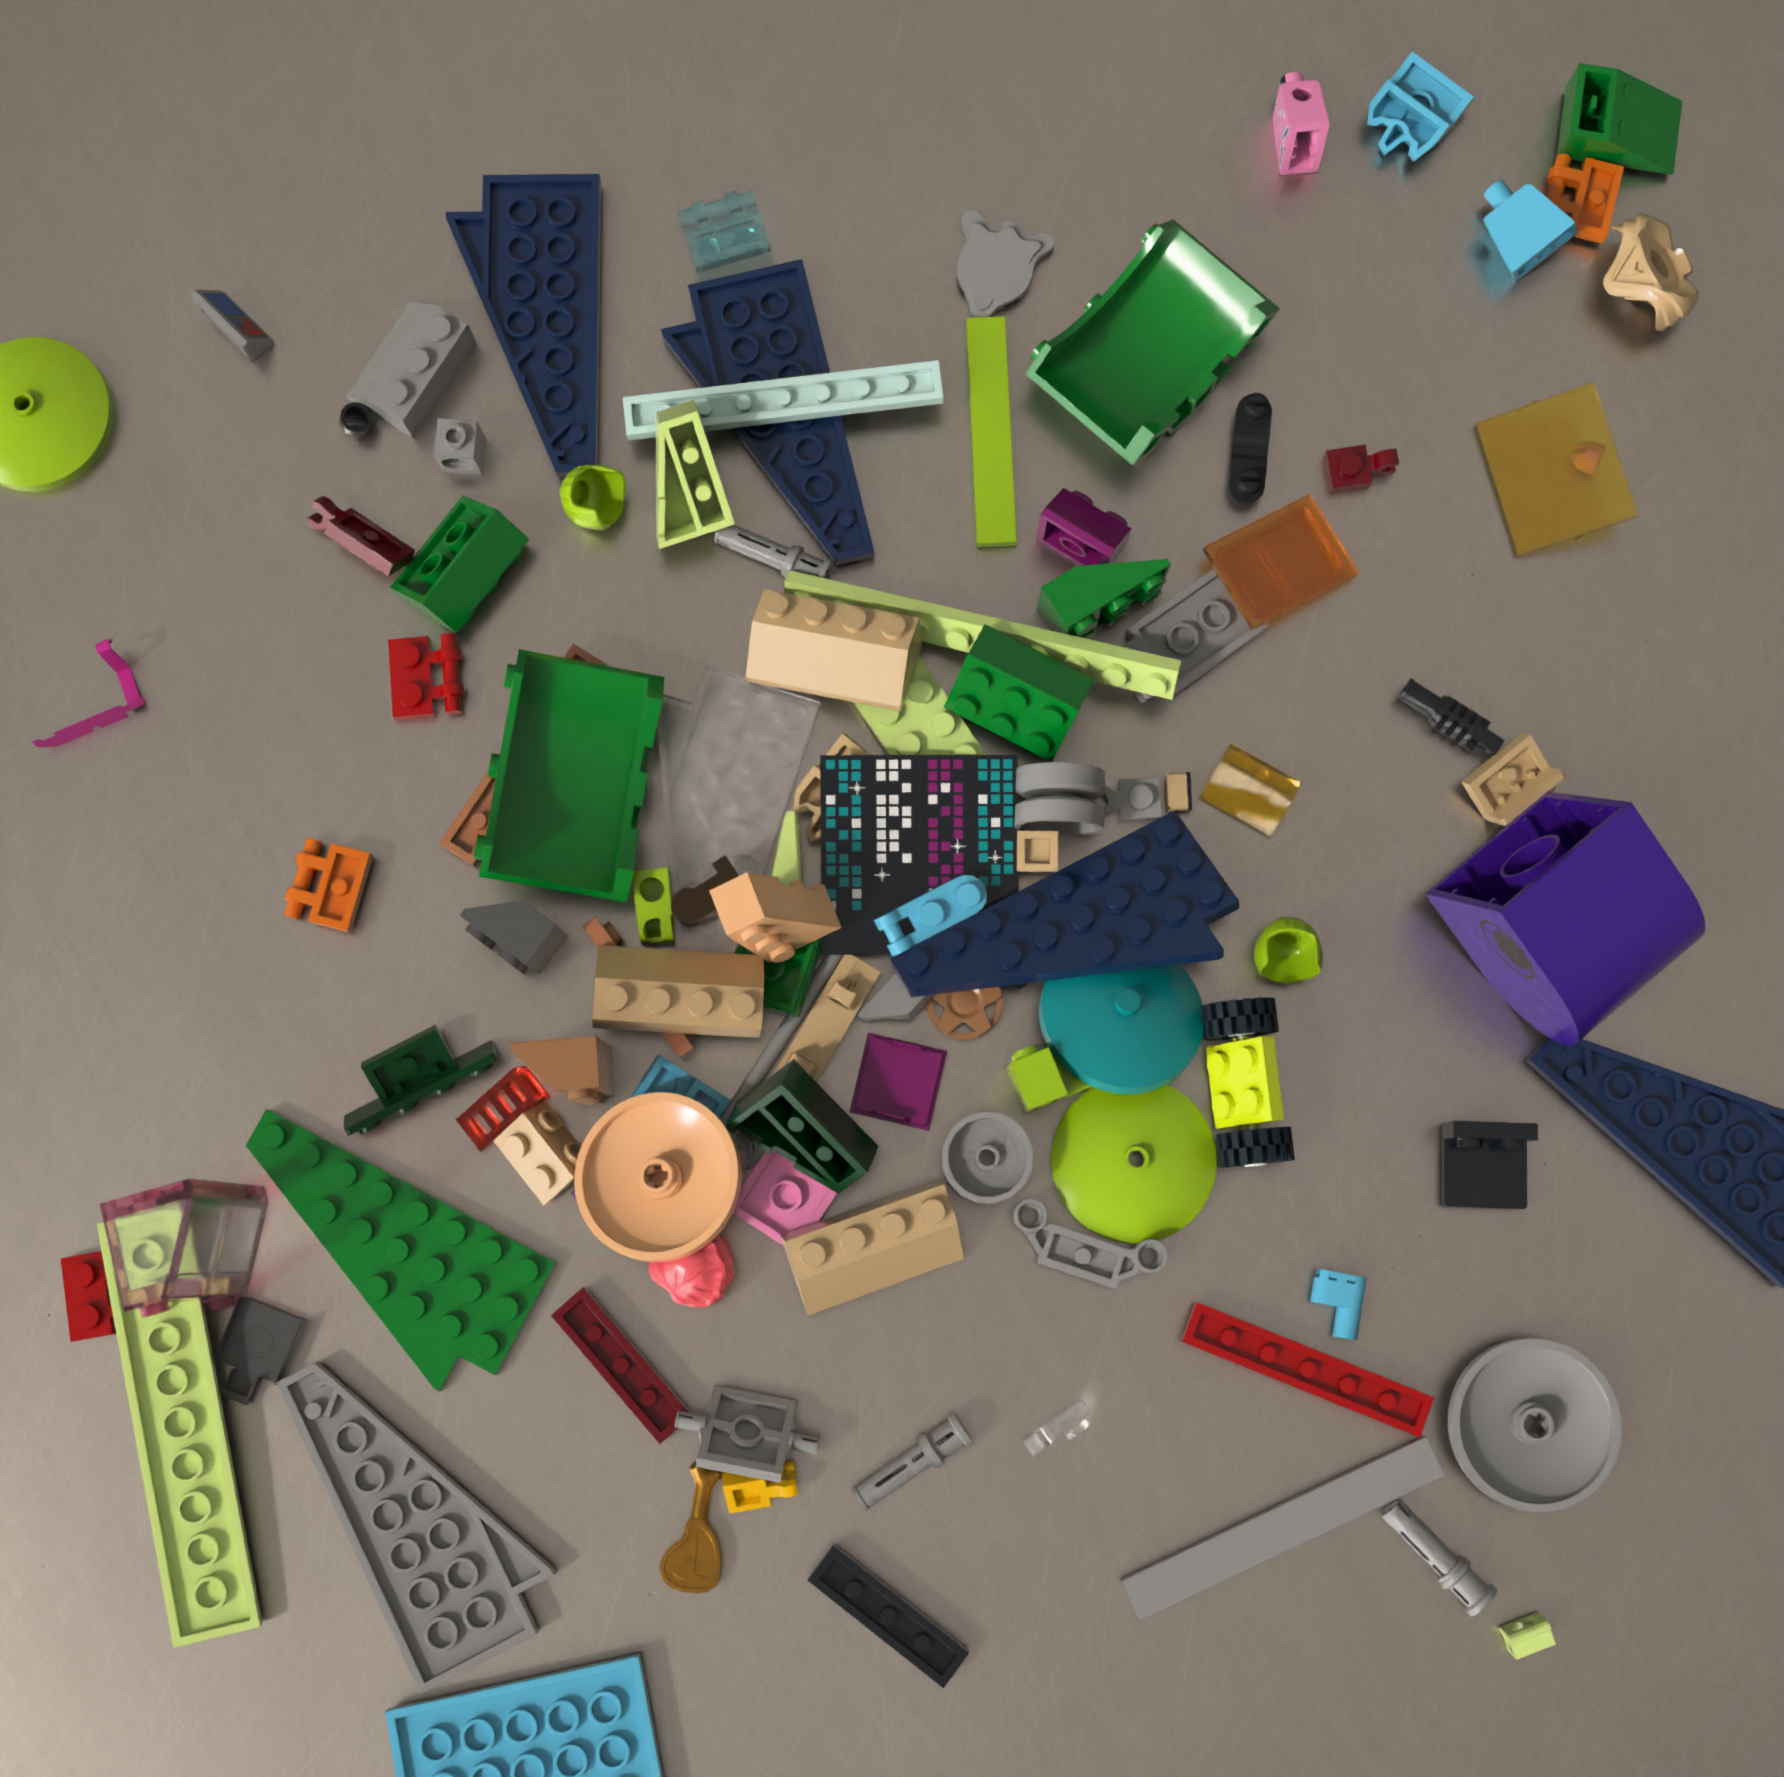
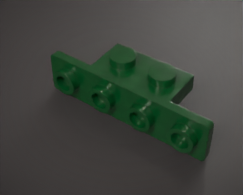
M434 1025L361 1062V1069L379 1098L344 1116L345 1132L348 1136L358 1131L360 1134L367 1133L375 1129L382 1122L381 1119L395 1112L400 1115L412 1110L419 1103L418 1100L432 1093L434 1095H441L455 1086V1081L469 1074L477 1076L486 1072L492 1067V1062L497 1060L496 1047L492 1041H488L454 1058L437 1026Z

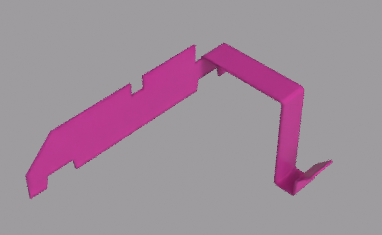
M113 639L101 641L95 644L97 653L117 673L127 705L124 707L118 705L54 732L55 736L48 739L32 741L36 747H57L93 732L92 728L96 726L102 728L129 717L126 713L127 711L145 704L146 700L139 695L130 667L110 646Z

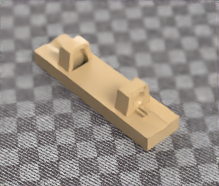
M844 955L774 1073L794 1059L818 1082L879 979L881 971L853 955ZM830 998L840 1001L847 1009L833 1002Z

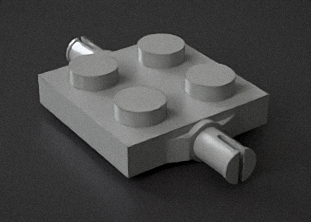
M714 1385L711 1402L704 1410L703 1415L678 1410L675 1420V1428L699 1432L700 1448L696 1467L781 1483L784 1464L791 1454V1450L817 1455L820 1439L819 1436L795 1433L794 1415L797 1404L796 1400Z

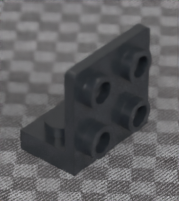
M1450 1121L1442 1123V1204L1445 1207L1527 1208V1142L1538 1141V1124Z

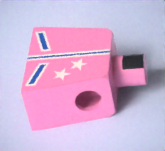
M1291 72L1284 75L1280 80L1281 85H1279L1273 112V127L1280 175L1318 172L1330 126L1320 83L1316 80L1304 81L1301 73ZM1297 132H1303V135L1297 139Z

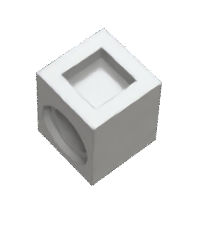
M437 418L434 458L441 470L446 473L482 474L485 435L478 421Z

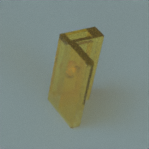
M1230 743L1201 797L1259 831L1272 835L1291 805L1301 782Z

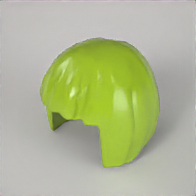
M582 465L574 468L566 475L559 489L560 500L565 513L573 523L582 528L593 530L608 529L619 519L623 511L626 495L624 474L620 470L604 465Z
M1284 916L1271 922L1263 929L1255 944L1254 960L1257 970L1262 977H1267L1277 983L1290 984L1310 980L1320 974L1323 964V950L1319 937L1308 923L1298 918Z

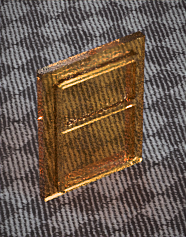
M1311 494L1203 548V552L1251 630L1359 574V571Z

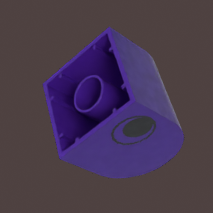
M1546 792L1425 893L1484 977L1500 996L1534 1028L1550 1039L1566 1046H1573L1583 1039L1704 935L1706 928L1702 909L1694 893L1632 802L1556 792Z

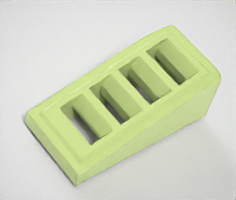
M786 811L772 876L779 877L781 884L790 886V882L793 880H799L803 883L799 818L795 811Z

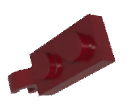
M325 496L312 501V506L318 509L321 514L317 512L307 518V523L316 530L325 529V535L339 543L344 549L351 551L369 563L374 569L390 576L412 560L415 549L353 508L343 511L331 499Z

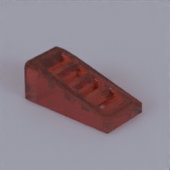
M515 1067L462 1113L456 1121L481 1152L492 1145L494 1140L523 1112L545 1102L550 1096L528 1067ZM504 1093L507 1094L517 1107L514 1111L502 1097ZM493 1104L504 1120L500 1122L488 1106ZM478 1114L482 1116L492 1129L488 1134L474 1118Z

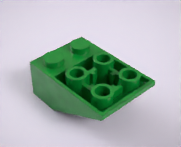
M1579 63L1566 85L1557 155L1562 153L1568 154L1572 157V160L1584 161L1586 157L1624 166V168L1672 175L1675 166L1682 101L1620 69Z
M1168 559L1075 566L1041 587L1037 611L1051 631L1090 639L1095 634L1093 629L1105 622L1108 626L1119 622L1129 613L1127 609L1137 602L1145 605L1157 598L1162 593L1160 588L1167 581L1165 578L1171 563Z

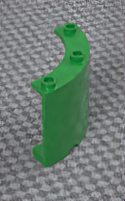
M1174 219L1160 225L1154 224L1150 227L1141 240L1144 246L1122 274L1102 296L1098 293L1088 302L1084 308V314L1070 327L1050 341L1043 340L1038 344L1030 356L1033 363L1025 373L1132 466L1158 447L1159 440L1166 431L1172 434L1205 401L1232 370L1227 365L1230 359H1235L1244 347L1249 350L1280 310L1276 304Z
M519 649L516 665H507L503 688L511 689L500 754L492 753L487 777L495 778L486 835L477 834L473 859L481 860L479 877L627 902L635 868L639 833L637 822L639 811L643 806L648 776L646 768L650 748H653L663 702L665 677Z

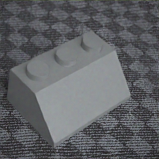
M410 301L346 395V398L352 402L364 404L373 415L413 438L476 344L469 325L435 304Z

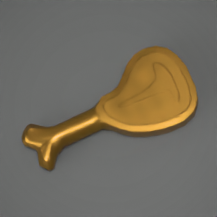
M697 1461L693 1462L689 1468L695 1480L691 1515L685 1525L682 1538L666 1550L660 1562V1575L664 1583L673 1589L688 1593L710 1591L717 1586L722 1571V1553L719 1539L707 1518L712 1488L722 1478L721 1473L725 1472L696 1467Z

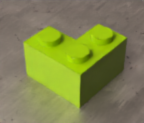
M1037 1044L1013 1053L1014 1056L1011 1057L1013 1062H1010L1006 1068L1024 1115L1093 1088L1070 1074L1056 1060L1049 1047L1039 1051Z

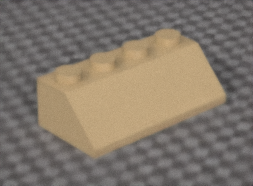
M764 589L751 625L745 675L746 682L901 711L922 648L919 617Z
M598 945L592 1013L593 1028L759 1038L763 1017L764 959L758 955Z
M933 1180L780 1235L807 1316L964 1259L958 1223L945 1184L938 1180Z

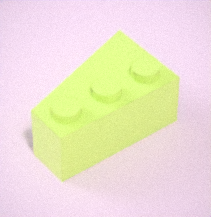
M691 400L657 411L656 537L659 549L735 525L695 401Z

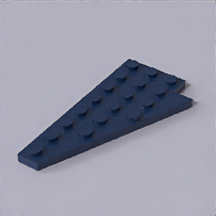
M483 175L482 211L446 212V219L557 476L566 477L569 472L578 466L598 465L600 175Z
M802 259L689 284L688 288L696 321L661 329L664 342L699 388L830 373ZM841 416L731 428L824 551L834 560L835 565L875 557Z
M1174 810L890 958L893 969L910 997L1219 960L1224 957V949L1207 925L1238 910L1239 900Z
M1547 1037L1526 1062L1779 1288H1784V1109L1581 1039L1573 1046H1566Z

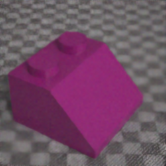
M1063 488L1042 511L1036 539L1080 566L1114 563L1129 539L1132 528L1127 526L1126 520L1119 514L1112 511L1105 513L1093 506V501L1082 492H1070Z

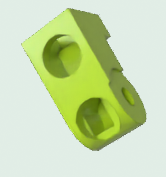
M666 867L634 870L632 883L641 945L675 943L674 916L671 910V901L673 899L671 869Z

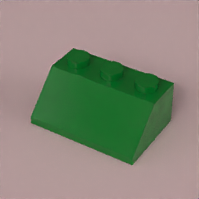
M462 495L390 588L438 624L456 633L460 627L469 623L474 615V609L481 600L495 590L499 577L507 567L520 558L523 547L529 538L497 509Z

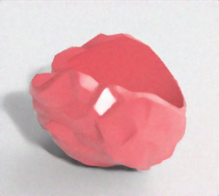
M720 1234L708 1245L687 1257L668 1262H649L648 1265L651 1279L667 1290L675 1303L692 1308L708 1307L721 1300L735 1275L734 1258L729 1250V1243Z

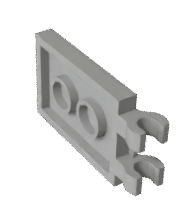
M1220 563L1128 627L1125 634L1130 641L1121 647L1181 660L1175 695L1262 634L1270 625L1223 564ZM1133 691L1141 704L1154 697L1149 694Z

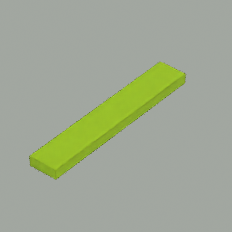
M1005 316L966 318L977 548L1016 546Z

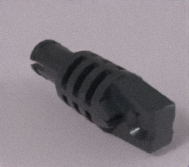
M1410 678L1397 698L1398 701L1404 702L1426 716V722L1429 723L1430 727L1470 752L1476 746L1490 755H1495L1504 743V739L1487 729L1491 723L1489 720L1449 695L1439 697L1415 682L1412 678Z

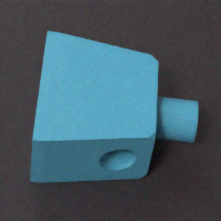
M1499 180L1492 184L1483 195L1494 209L1483 219L1485 227L1515 282L1578 233L1573 219L1530 183L1525 184L1513 193L1503 180Z

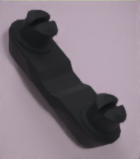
M1252 393L1243 397L1236 409L1230 461L1229 490L1233 498L1242 503L1257 501L1263 495L1265 489L1272 408L1266 396L1261 393Z

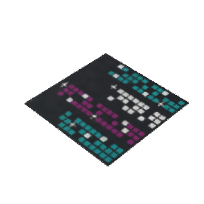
M820 755L821 884L825 885L842 927L822 937V955L891 954L887 947L890 942L884 930H878L874 919L957 876H974L985 885L987 899L980 911L1019 892L1017 829L1014 828L1015 805L1018 803V793L1015 792L1018 755ZM908 917L898 922L904 935L914 931Z

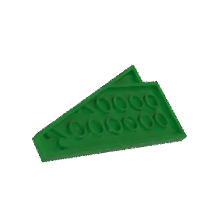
M266 1109L246 1147L431 1386L438 1391H442L460 1357L493 1375H498L558 1262L274 1111Z

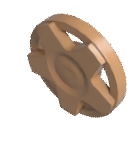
M1000 987L935 994L927 1002V1010L931 1021L940 1032L953 1039L972 1040L987 1034L996 1025L1002 1013L1003 995ZM933 1000L944 1008L940 1019L935 1014ZM997 1001L995 1013L989 1021L985 1009ZM961 1024H967L974 1032L960 1033L954 1030Z

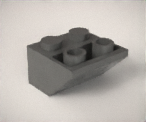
M524 900L467 908L460 914L462 918L469 922L465 929L469 934L491 950H493L496 944L501 946L502 949L497 955L523 974L530 968L539 975L568 938V935L556 924Z

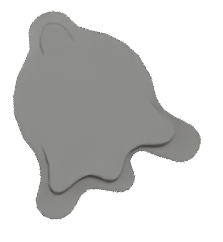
M970 209L963 212L961 215V227L966 241L958 255L956 280L965 292V298L969 303L970 315L972 317H992L997 311L1004 309V305L1016 299L1018 301L1021 300L1030 287L1036 264L1053 251V236L1046 232L1027 235L1012 220L1004 221L998 231H991L979 211Z

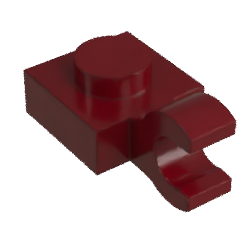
M1366 444L1326 450L1324 455L1331 493L1370 487L1372 484L1371 475L1396 472L1395 466L1399 465L1397 449H1386L1368 456Z

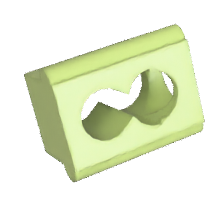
M1540 1612L1499 1628L1507 1650L1516 1660L1556 1645L1551 1632V1626Z

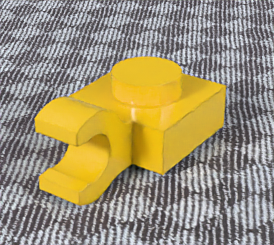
M785 1461L781 1483L726 1472L721 1473L722 1487L729 1514L771 1507L770 1498H789L799 1494L796 1479L784 1480L797 1477L793 1461Z

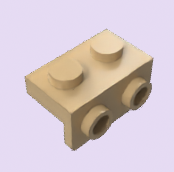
M1522 732L1461 781L1485 820L1505 826L1546 792H1553L1555 786L1565 778V775L1561 769L1550 767L1533 737Z
M545 1102L523 1112L494 1140L497 1147L543 1205L553 1201L574 1181L576 1161L582 1145L573 1138L562 1124L559 1115Z

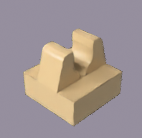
M1017 830V871L1058 872V831Z

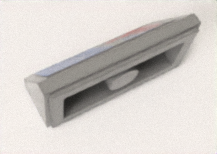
M194 290L191 293V298L199 309L251 361H256L273 345V339L225 292L220 290Z

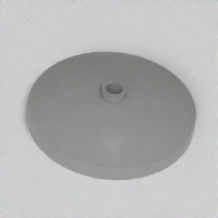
M1517 1338L1498 1343L1486 1349L1464 1369L1456 1382L1449 1402L1448 1434L1452 1450L1461 1469L1470 1481L1484 1494L1517 1510L1545 1513L1563 1510L1584 1501L1605 1482L1616 1463L1620 1451L1622 1419L1616 1395L1609 1381L1601 1370L1585 1355L1556 1341L1541 1338ZM1530 1415L1534 1420V1425L1530 1430H1525L1527 1425L1525 1418Z

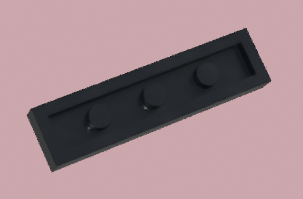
M835 1544L831 1546L808 1577V1582L942 1688L946 1686L969 1654L967 1648Z

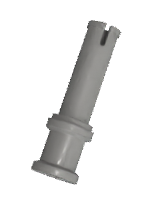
M736 525L716 530L714 537L715 544H720L779 569L784 578H786L789 570L830 579L835 562L830 558L824 561L805 553L804 547L793 545L789 548Z
M954 1412L948 1415L949 1420L929 1434L921 1433L919 1438L916 1439L917 1445L885 1465L857 1486L851 1488L865 1511L931 1465L934 1468H940L945 1464L944 1459L964 1445L967 1447L974 1445L970 1434ZM905 1468L903 1471L892 1477L894 1474Z
M1401 1498L1394 1500L1385 1509L1386 1512L1381 1514V1518L1393 1527L1407 1544L1438 1574V1584L1443 1589L1449 1588L1465 1604V1612L1469 1616H1475L1492 1601L1497 1593V1589L1492 1584L1486 1585L1470 1568L1471 1562L1466 1557L1456 1556L1435 1533L1410 1510Z

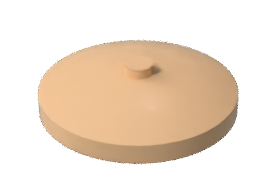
M667 1092L646 1093L617 1104L593 1125L582 1143L577 1157L574 1174L575 1195L584 1221L603 1244L635 1260L668 1262L687 1257L699 1251L723 1230L730 1220L739 1199L742 1165L740 1154L731 1132L723 1121L710 1109L680 1094Z

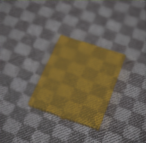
M1594 382L1541 401H1532L1527 406L1476 423L1518 556L1573 538L1580 539L1582 535L1638 517Z

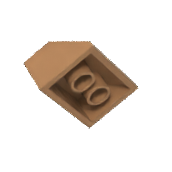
M597 1036L510 1043V1050L553 1089L568 1096V1100H574V1103H580V1106L605 1104L604 1097L615 1096L612 1047Z

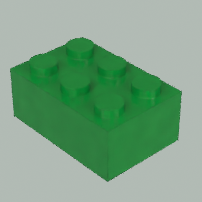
M984 624L964 661L944 708L1052 762L1079 712L1094 679Z

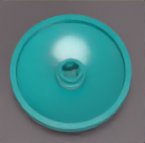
M1180 965L1049 980L1044 984L1039 1002L1041 1031L1047 1046L1056 1060L1070 1074L1085 1084L1116 1094L1146 1093L1159 1089L1175 1080L1189 1066L1198 1051L1205 1024L1202 1020L1201 1006L1203 1004L1200 994L1190 976Z

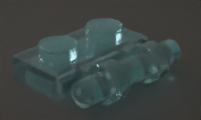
M735 190L725 193V198L705 204L701 200L691 203V208L678 211L682 227L697 223L698 228L684 232L696 273L771 252L770 243L759 210L746 214L742 210L756 206L752 190L739 194ZM728 213L732 217L712 224L709 222L711 218Z

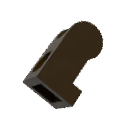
M726 855L712 863L717 874L695 888H684L674 895L671 901V910L681 924L687 927H697L718 915L709 890L739 876Z

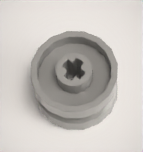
M1065 762L1034 763L1023 765L1016 769L1015 792L1026 799L1015 805V829L1022 831H1058V836L1088 835L1103 830L1104 807L1093 800L1101 797L1105 792L1104 770L1091 765Z
M980 1111L963 1117L950 1129L941 1149V1169L946 1183L959 1197L974 1204L994 1205L1012 1198L1025 1186L1033 1169V1148L1028 1134L1014 1119L999 1112ZM990 1150L994 1153V1163L992 1165L984 1166L980 1163L979 1154L982 1151Z

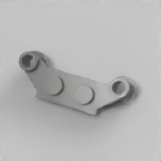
M1023 1200L1014 1209V1223L1026 1234L1038 1254L1036 1263L1116 1290L1120 1281L1142 1272L1157 1273L1167 1263V1250L1157 1240H1143L1134 1248L1126 1249L1049 1223L1047 1220V1210L1038 1200ZM1026 1208H1031L1036 1212L1037 1218L1033 1224H1027L1022 1219V1212ZM1147 1248L1151 1249L1155 1255L1154 1261L1151 1264H1146L1142 1260V1252Z

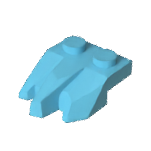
M1412 51L1393 77L1385 82L1369 103L1367 124L1371 126L1384 125L1387 127L1378 143L1379 150L1383 156L1401 142H1405L1410 147L1408 156L1414 162L1448 134L1472 103L1474 96Z

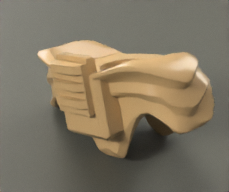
M1637 213L1635 219L1624 220L1619 225H1612L1613 231L1622 233V242L1615 260L1603 280L1606 292L1612 296L1624 297L1626 300L1649 302L1655 308V328L1657 331L1662 332L1668 326L1675 325L1681 317L1685 318L1688 316L1699 299V292L1687 279V276L1693 273V267L1684 248L1674 250L1671 229L1668 224L1650 215Z

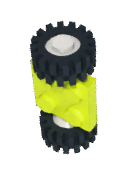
M1243 998L1202 1005V1020L1205 1023L1204 1040H1228L1233 1038V1042L1205 1047L1215 1129L1243 1126L1244 1130L1216 1134L1219 1168L1237 1166L1256 1167L1295 1160L1291 1127L1261 1128V1123L1284 1120L1274 1036L1250 1039V1037L1279 1032L1275 998Z

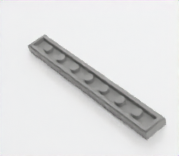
M1423 1435L1120 1580L1139 1621L1430 1484L1444 1477L1445 1474L1427 1436Z

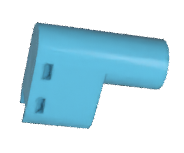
M1317 1269L1316 1277L1313 1279L1310 1302L1337 1307L1332 1336L1357 1341L1367 1278Z

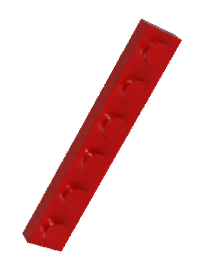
M1198 1302L1194 1303L1180 1340L1198 1349L1417 1437H1421L1434 1397Z

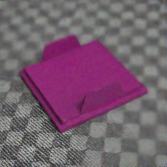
M868 1032L849 1112L929 1131L948 1051Z

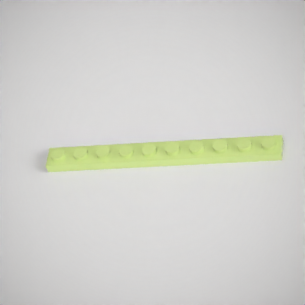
M789 570L784 581V593L919 617L922 642L969 653L984 624L1094 679L1093 682L1173 700L1181 660Z

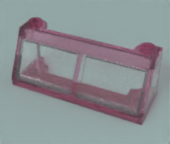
M186 1179L100 1203L124 1312L140 1310L141 1316L144 1318L170 1311L169 1302L201 1300V1305H208L210 1312L234 1306V1298L245 1295L248 1292L268 1205L265 1187Z

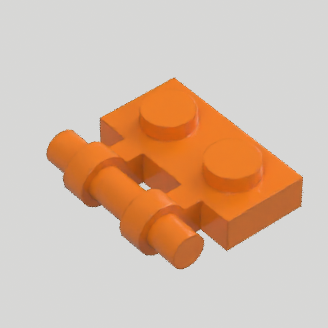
M1558 154L1554 166L1548 172L1546 182L1549 184L1546 197L1573 219L1578 232L1573 237L1603 244L1608 236L1624 166L1586 157L1582 163L1581 170L1570 168L1572 160L1570 155ZM1565 187L1576 189L1573 202L1562 199Z
M306 838L303 852H298L295 865L298 866L292 888L288 887L284 899L288 902L284 916L300 920L304 905L312 906L308 919L309 922L351 933L374 855L369 852L331 843L327 858L318 857L322 842ZM314 870L322 871L316 893L308 892Z

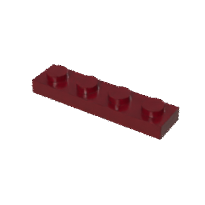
M582 1287L551 1315L659 1444L678 1429L675 1428L678 1410L691 1413L585 1287Z

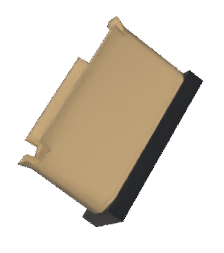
M1166 772L1167 782L1164 785L1165 805L1169 807L1167 812L1174 810L1191 812L1190 772Z

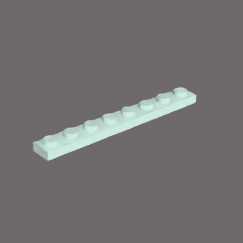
M939 360L622 397L628 440L656 437V412L691 400L695 401L704 431L943 404L944 399Z

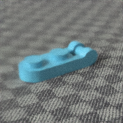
M957 876L874 919V922L879 931L884 930L890 942L887 947L893 957L979 912L986 903V888L981 880L974 876ZM908 917L914 931L904 935L898 922Z

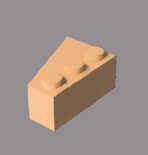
M746 872L709 890L726 935L769 963H779L788 960L794 956L795 950L842 928L823 884H815L811 889H806L802 881L793 880L790 882V886L781 884L779 877Z

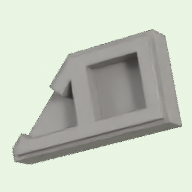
M895 973L857 1015L864 1022L891 1018L895 1020L912 1019L934 995L910 997Z

